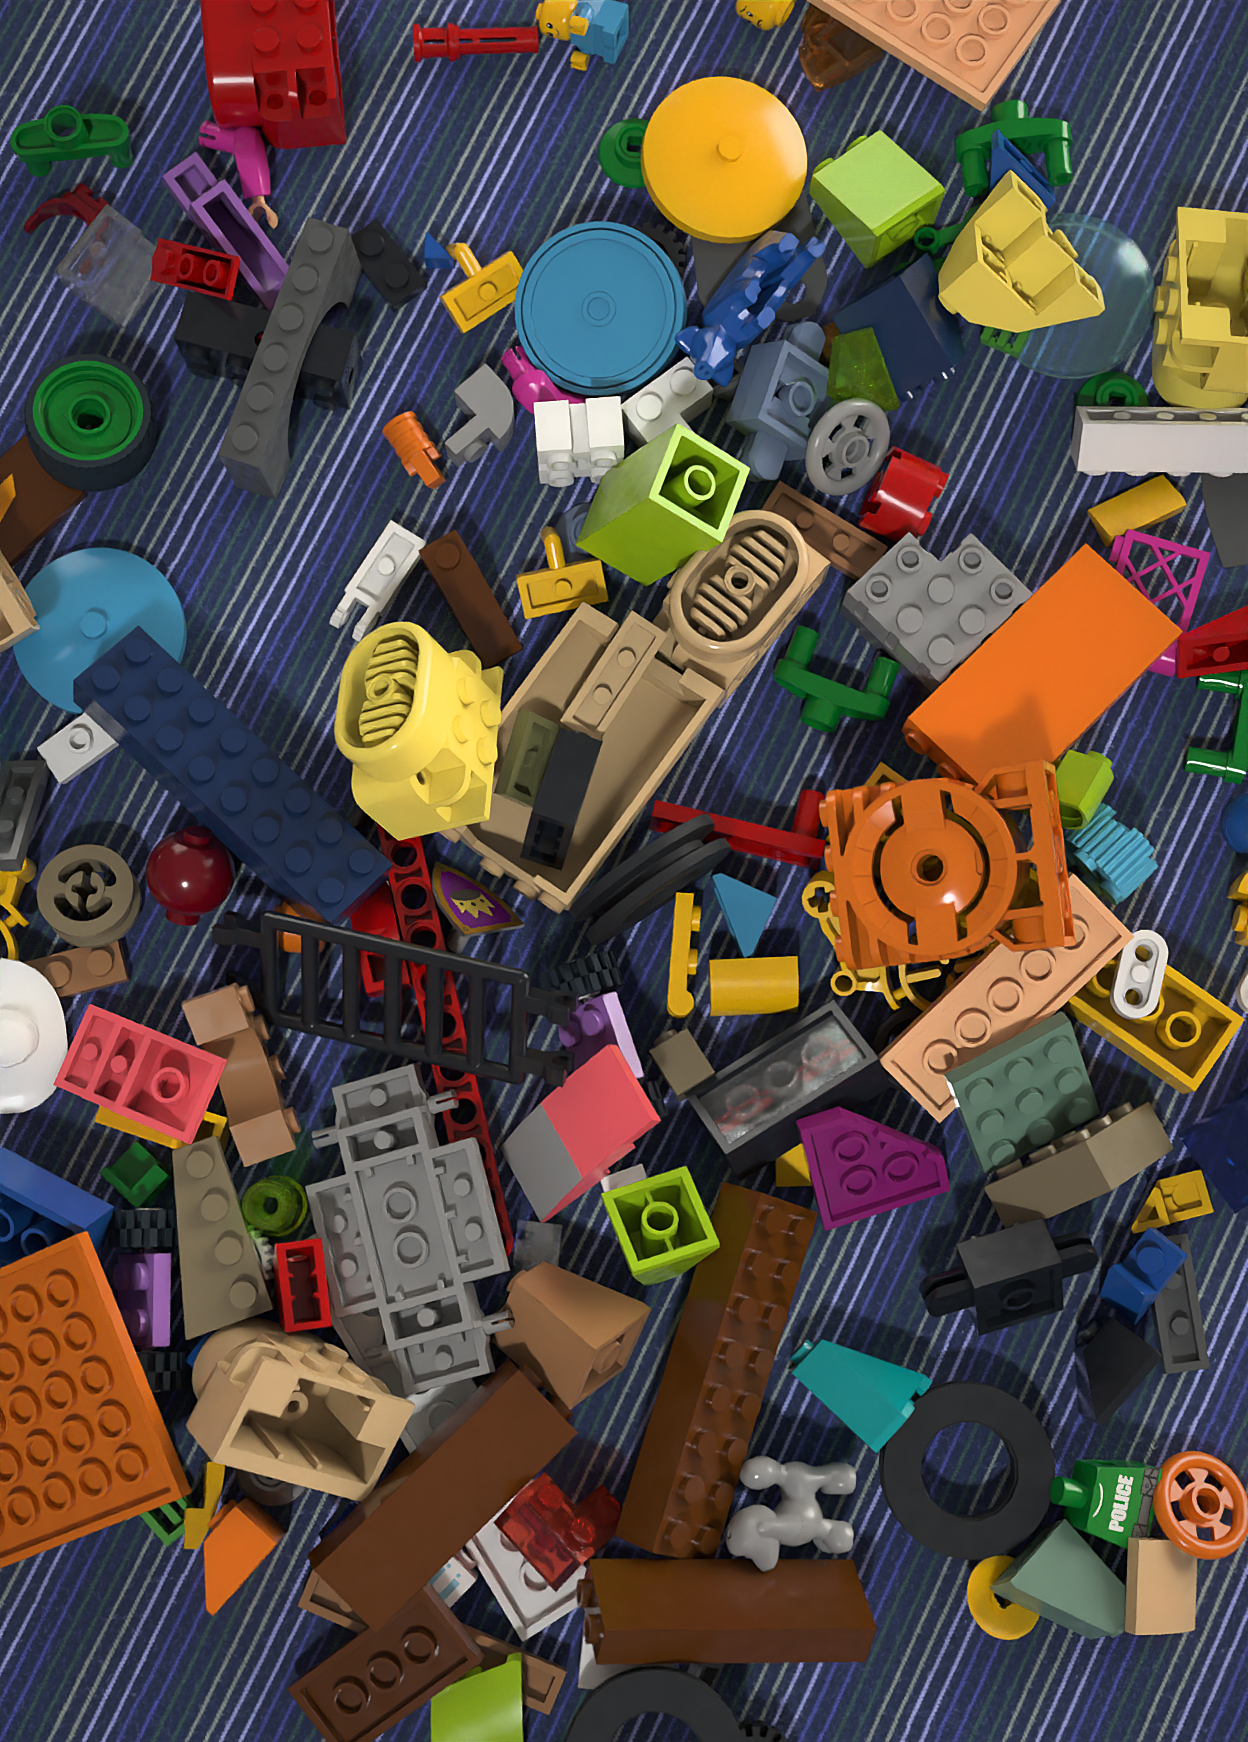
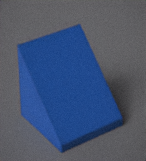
M425 233L424 260L426 268L455 269L454 259L429 233Z

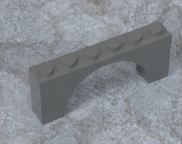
M308 217L218 451L219 458L237 488L274 500L278 498L291 464L288 452L289 418L296 383L306 352L314 333L329 309L333 305L349 309L363 272L349 229Z

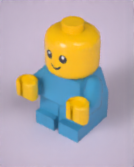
M544 0L543 3H539L536 10V19L539 20V28L544 35L563 41L571 39V44L579 48V51H574L570 57V62H572L570 64L571 68L586 71L592 54L602 56L604 62L615 64L629 36V4L614 0H579V2L577 0Z

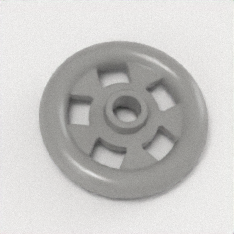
M851 398L836 404L820 418L809 437L805 454L807 475L819 491L832 496L846 495L863 487L876 474L884 461L890 440L889 423L882 408L866 398ZM859 415L867 418L862 429L853 426ZM840 423V425L842 426L841 429L838 430L830 440L828 437L835 429V427ZM867 439H872V444H871L870 451H869V442H868ZM829 455L832 464L824 470L822 458ZM852 468V474L841 478V469Z

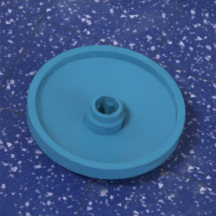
M89 548L71 552L44 567L25 588V592L36 612L34 619L40 625V629L13 645L15 657L21 672L29 684L45 700L65 712L77 716L85 713L73 702V680L138 625L179 664L182 662L186 647L187 627L179 597L164 575L156 567L137 555L112 548Z

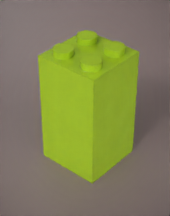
M676 423L603 475L575 545L647 587L685 565L696 551L703 550L707 552L723 542L750 468Z

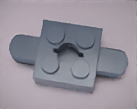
M809 321L787 325L782 340L752 345L725 421L748 437L740 458V462L750 468L747 480L758 482L778 479L784 461L805 459L807 443L815 425L830 408L837 404L845 380L818 363L826 336L817 323Z

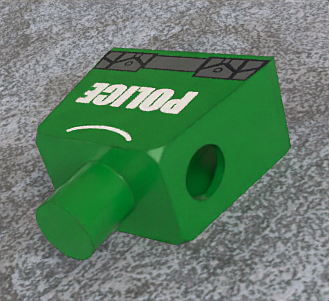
M1079 1459L1074 1464L1071 1479L1061 1476L1053 1479L1050 1486V1499L1054 1504L1066 1506L1063 1519H1066L1072 1527L1128 1550V1537L1149 1538L1154 1516L1153 1494L1158 1482L1161 1480L1163 1469L1133 1460Z

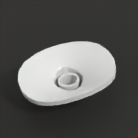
M0 958V1114L21 1113L39 1106L55 1091L57 1086L53 1084L68 1052L66 1024L61 1002L47 978L35 968L21 961Z

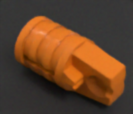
M413 411L402 413L383 427L382 434L395 449V453L401 459V464L409 476L412 477L418 473L425 485L434 490L446 482L444 475L435 460L441 457V454L435 444L430 441L427 433L423 431L422 425L417 421L416 414Z

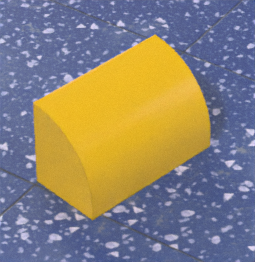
M797 956L709 960L707 966L710 1016L797 1013L799 1002Z

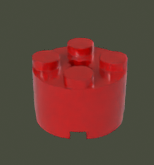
M893 446L884 458V461L889 463L887 470L877 471L859 514L863 517L858 520L857 525L898 543L908 532L915 538L924 535L933 513L927 511L928 506L934 497L939 498L949 474L942 472L941 467Z

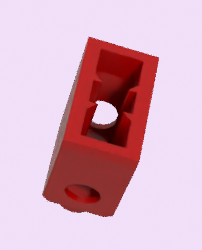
M322 1238L275 1244L272 1264L280 1328L287 1333L331 1327Z

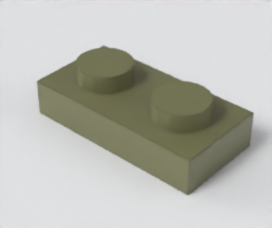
M518 711L494 790L495 794L524 807H534L560 725L532 711Z

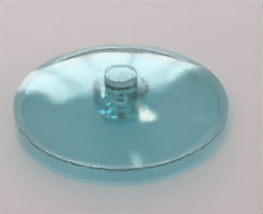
M1062 213L1046 216V223L1051 231L1054 233L1057 229L1062 230L1078 254L1074 261L1088 275L1093 276L1101 288L1105 310L1097 316L1034 329L1020 358H1014L1024 366L1051 377L1064 379L1091 377L1108 371L1121 363L1134 351L1143 338L1153 315V297L1155 292L1153 276L1149 264L1139 247L1130 237L1114 225L1084 214ZM1002 329L997 330L995 334L997 338H999ZM1012 332L1007 343L1014 345L1020 332Z

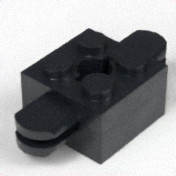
M1042 1218L1030 1222L1021 1221L1014 1223L1007 1229L988 1235H974L965 1242L956 1244L958 1267L925 1277L919 1285V1291L923 1300H925L924 1304L929 1315L933 1317H940L967 1308L978 1336L1064 1310L1063 1279L1091 1271L1097 1265L1099 1257L1092 1246L1088 1233L1084 1230H1078L1051 1239Z

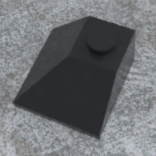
M1102 1316L1099 1320L1096 1317L1090 1319L1078 1333L1077 1337L1081 1341L1074 1348L1078 1413L1085 1419L1102 1426L1106 1424L1163 1358L1157 1350L1109 1316Z

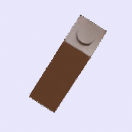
M456 529L418 550L422 566L475 654L480 659L484 669L493 668L523 650L484 576Z

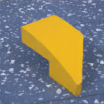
M1197 1169L1157 1180L1131 1227L1133 1234L1146 1231L1150 1227L1158 1228L1170 1225V1223L1213 1213L1202 1170Z
M206 1462L204 1466L202 1508H186L184 1511V1549H198L209 1530L207 1524L215 1516L221 1496L225 1465Z

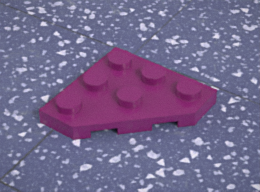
M839 1106L796 1120L820 1221L825 1231L951 1190L945 1160L938 1146Z

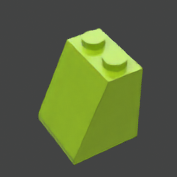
M879 130L869 138L863 135L854 140L846 149V153L836 160L828 158L821 162L812 173L809 194L866 270H868L913 240L915 233L919 229L932 227L935 224L946 190L941 183L886 134Z

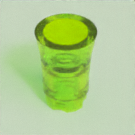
M270 1175L262 1178L246 1191L242 1201V1210L246 1220L256 1230H260L262 1234L267 1236L280 1237L292 1233L301 1225L307 1212V1198L303 1188L294 1179L284 1175ZM269 1197L277 1198L278 1209L274 1214L267 1213L264 1208V1203Z

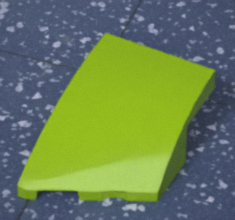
M521 1652L509 1654L505 1664L484 1671L480 1666L471 1669L432 1697L431 1742H524Z

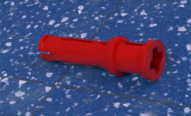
M447 23L446 27L421 28L419 24H413L415 63H421L423 58H448L450 62H456V59H460V55L532 52L535 54L538 53V28L533 26L459 29L458 25H454V23ZM480 40H515L512 42H479ZM459 41H472V43H459ZM425 42H444L442 44H425Z

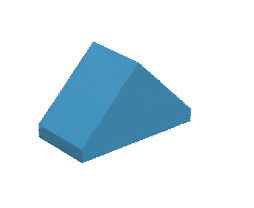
M722 873L713 875L711 885L740 959L751 958L777 898Z

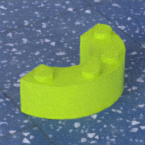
M1069 749L1062 761L1059 759L1054 764L1062 828L1082 830L1091 821L1114 780L1111 770L1113 763L1104 755L1095 751H1089L1086 755ZM1030 809L1018 811L1031 817Z

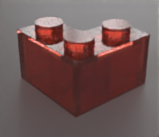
M544 1472L521 1491L493 1523L550 1587L557 1592L588 1563L589 1559H593L616 1537L614 1535L616 1534V1528L623 1507L602 1484L575 1506Z

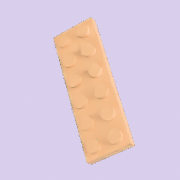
M1071 871L1068 872L1076 946L1012 952L997 940L878 1055L881 1065L939 1123L956 1108L944 1074L1050 1018L1135 937ZM1040 899L1033 907L1044 906L1043 901ZM1012 926L1006 933L1014 939Z

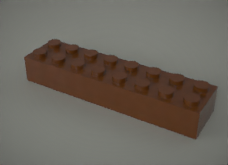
M722 1182L710 1220L720 1246L697 1263L614 1536L652 1553L683 1559H715L730 1505L734 1499L740 1469L747 1455L748 1445L761 1408L768 1378L774 1365V1358L787 1321L794 1291L800 1278V1271L813 1234L818 1212L758 1191Z

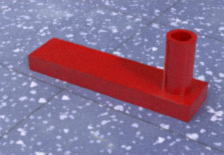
M814 790L800 791L791 832L660 800H655L649 830L666 834L697 816L708 814L715 823V827L701 841L702 843L708 844L719 838H725L732 847L731 850L817 870L826 842L816 839L820 823L819 803L821 800H825V796Z

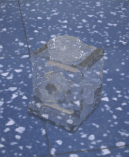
M518 1220L517 1229L526 1230L525 1239L516 1238L513 1265H519L521 1270H526L527 1272L543 1261L558 1267L563 1225Z

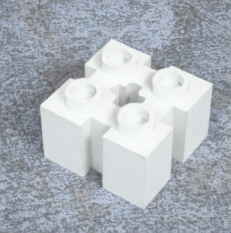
M620 396L588 398L586 403L569 404L568 400L534 402L540 484L548 483L553 487H565L574 483V477L590 476V480L593 483L600 484L603 475L624 460V434Z

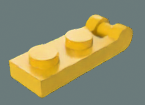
M676 892L666 1006L669 1015L676 1019L686 1018L694 1006V998L691 993L686 991L687 975H696L698 949L690 948L691 931L699 932L701 906L693 905L694 893Z

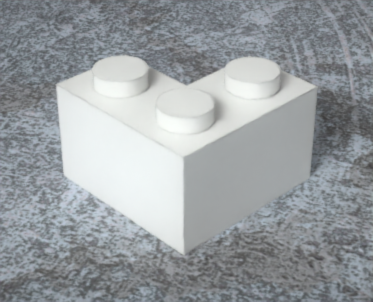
M685 357L621 404L623 428L639 449L676 423L693 432L687 423L711 406L713 388L707 380H699L695 377V365L688 357Z

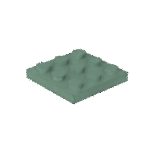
M1062 1011L944 1074L976 1162L985 1175L992 1173L1100 1114L1071 1022Z

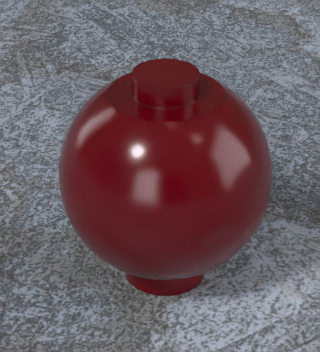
M188 826L185 830H179L167 835L157 843L148 858L146 880L154 899L166 909L165 917L172 923L192 926L200 922L201 915L214 911L228 898L234 885L235 866L228 848L217 837L212 835L208 829L200 826Z

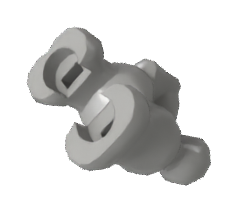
M768 1456L751 1458L741 1466L740 1479L742 1483L750 1489L756 1490L765 1489L777 1484L781 1491L782 1500L773 1511L764 1505H751L738 1511L733 1516L726 1531V1544L730 1553L752 1559L756 1566L764 1572L771 1570L776 1565L781 1544L799 1546L813 1539L817 1549L829 1554H840L851 1550L854 1538L852 1525L846 1521L823 1518L819 1503L815 1499V1492L817 1490L825 1494H850L854 1492L856 1472L853 1466L844 1462H830L821 1466H810L799 1461H792L782 1465Z

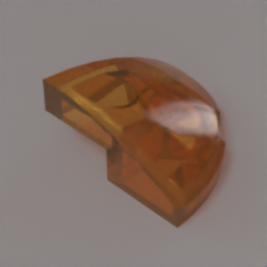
M812 4L801 24L804 39L803 45L798 47V53L805 77L817 92L832 88L853 78L883 58L881 47Z

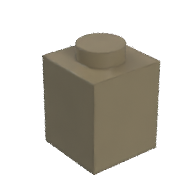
M687 1028L679 1033L676 1029L664 1033L653 1042L655 1048L649 1051L652 1061L679 1103L687 1099L684 1093L715 1074L714 1069Z

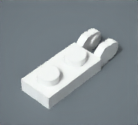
M391 520L345 588L346 594L337 609H335L330 624L338 629L341 628L348 620L356 602H359L368 608L361 620L356 624L352 638L360 642L373 629L379 615L383 616L420 560L418 550L427 546V542Z

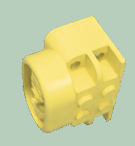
M1178 207L1176 211L1177 239L1170 244L1163 267V280L1161 286H1156L1153 297V311L1156 312L1152 343L1153 382L1160 396L1172 407L1240 408L1248 399V213Z
M393 622L383 625L366 635L354 647L341 673L334 722L336 744L343 755L353 763L352 792L356 803L398 841L489 820L494 765L498 758L496 746L498 725L501 723L502 718L500 703L504 670L500 666L482 670L480 659L469 650L447 653L422 627L410 622Z

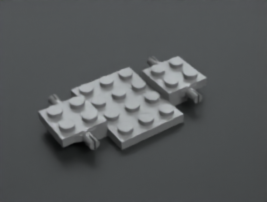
M410 1064L332 1088L337 1109L336 1125L312 1131V1138L318 1139L313 1141L317 1149L339 1142L346 1174L305 1186L317 1238H322L325 1271L336 1318H344L379 1308L387 1344L365 1349V1357L382 1354L380 1357L365 1361L369 1368L393 1361L401 1373L406 1395L495 1372L489 1347L490 1334L513 1329L514 1320L496 1323L513 1316L509 1309L485 1316L479 1307L472 1281L510 1271L477 1138L471 1137L439 1147L434 1127L435 1113L459 1107V1101L453 1099L457 1098L455 1090L451 1089L450 1091L430 1096L425 1089L419 1064Z

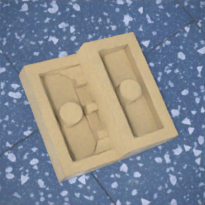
M1155 1535V1538L1128 1537L1125 1632L1134 1635H1159L1195 1630L1197 1558L1180 1550L1167 1536Z

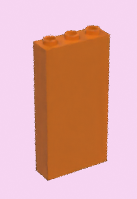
M1085 543L907 718L901 731L905 734L907 744L920 755L926 754L938 765L937 770L943 778L962 781L974 786L980 783L990 768L1020 765L1027 761L1041 759L1054 765L1172 647L1183 631ZM996 785L987 795L992 800L997 799Z

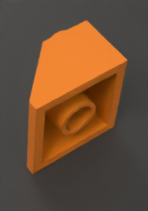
M249 1496L239 1503L232 1499L207 1524L213 1532L204 1541L206 1610L212 1616L232 1597L288 1533Z

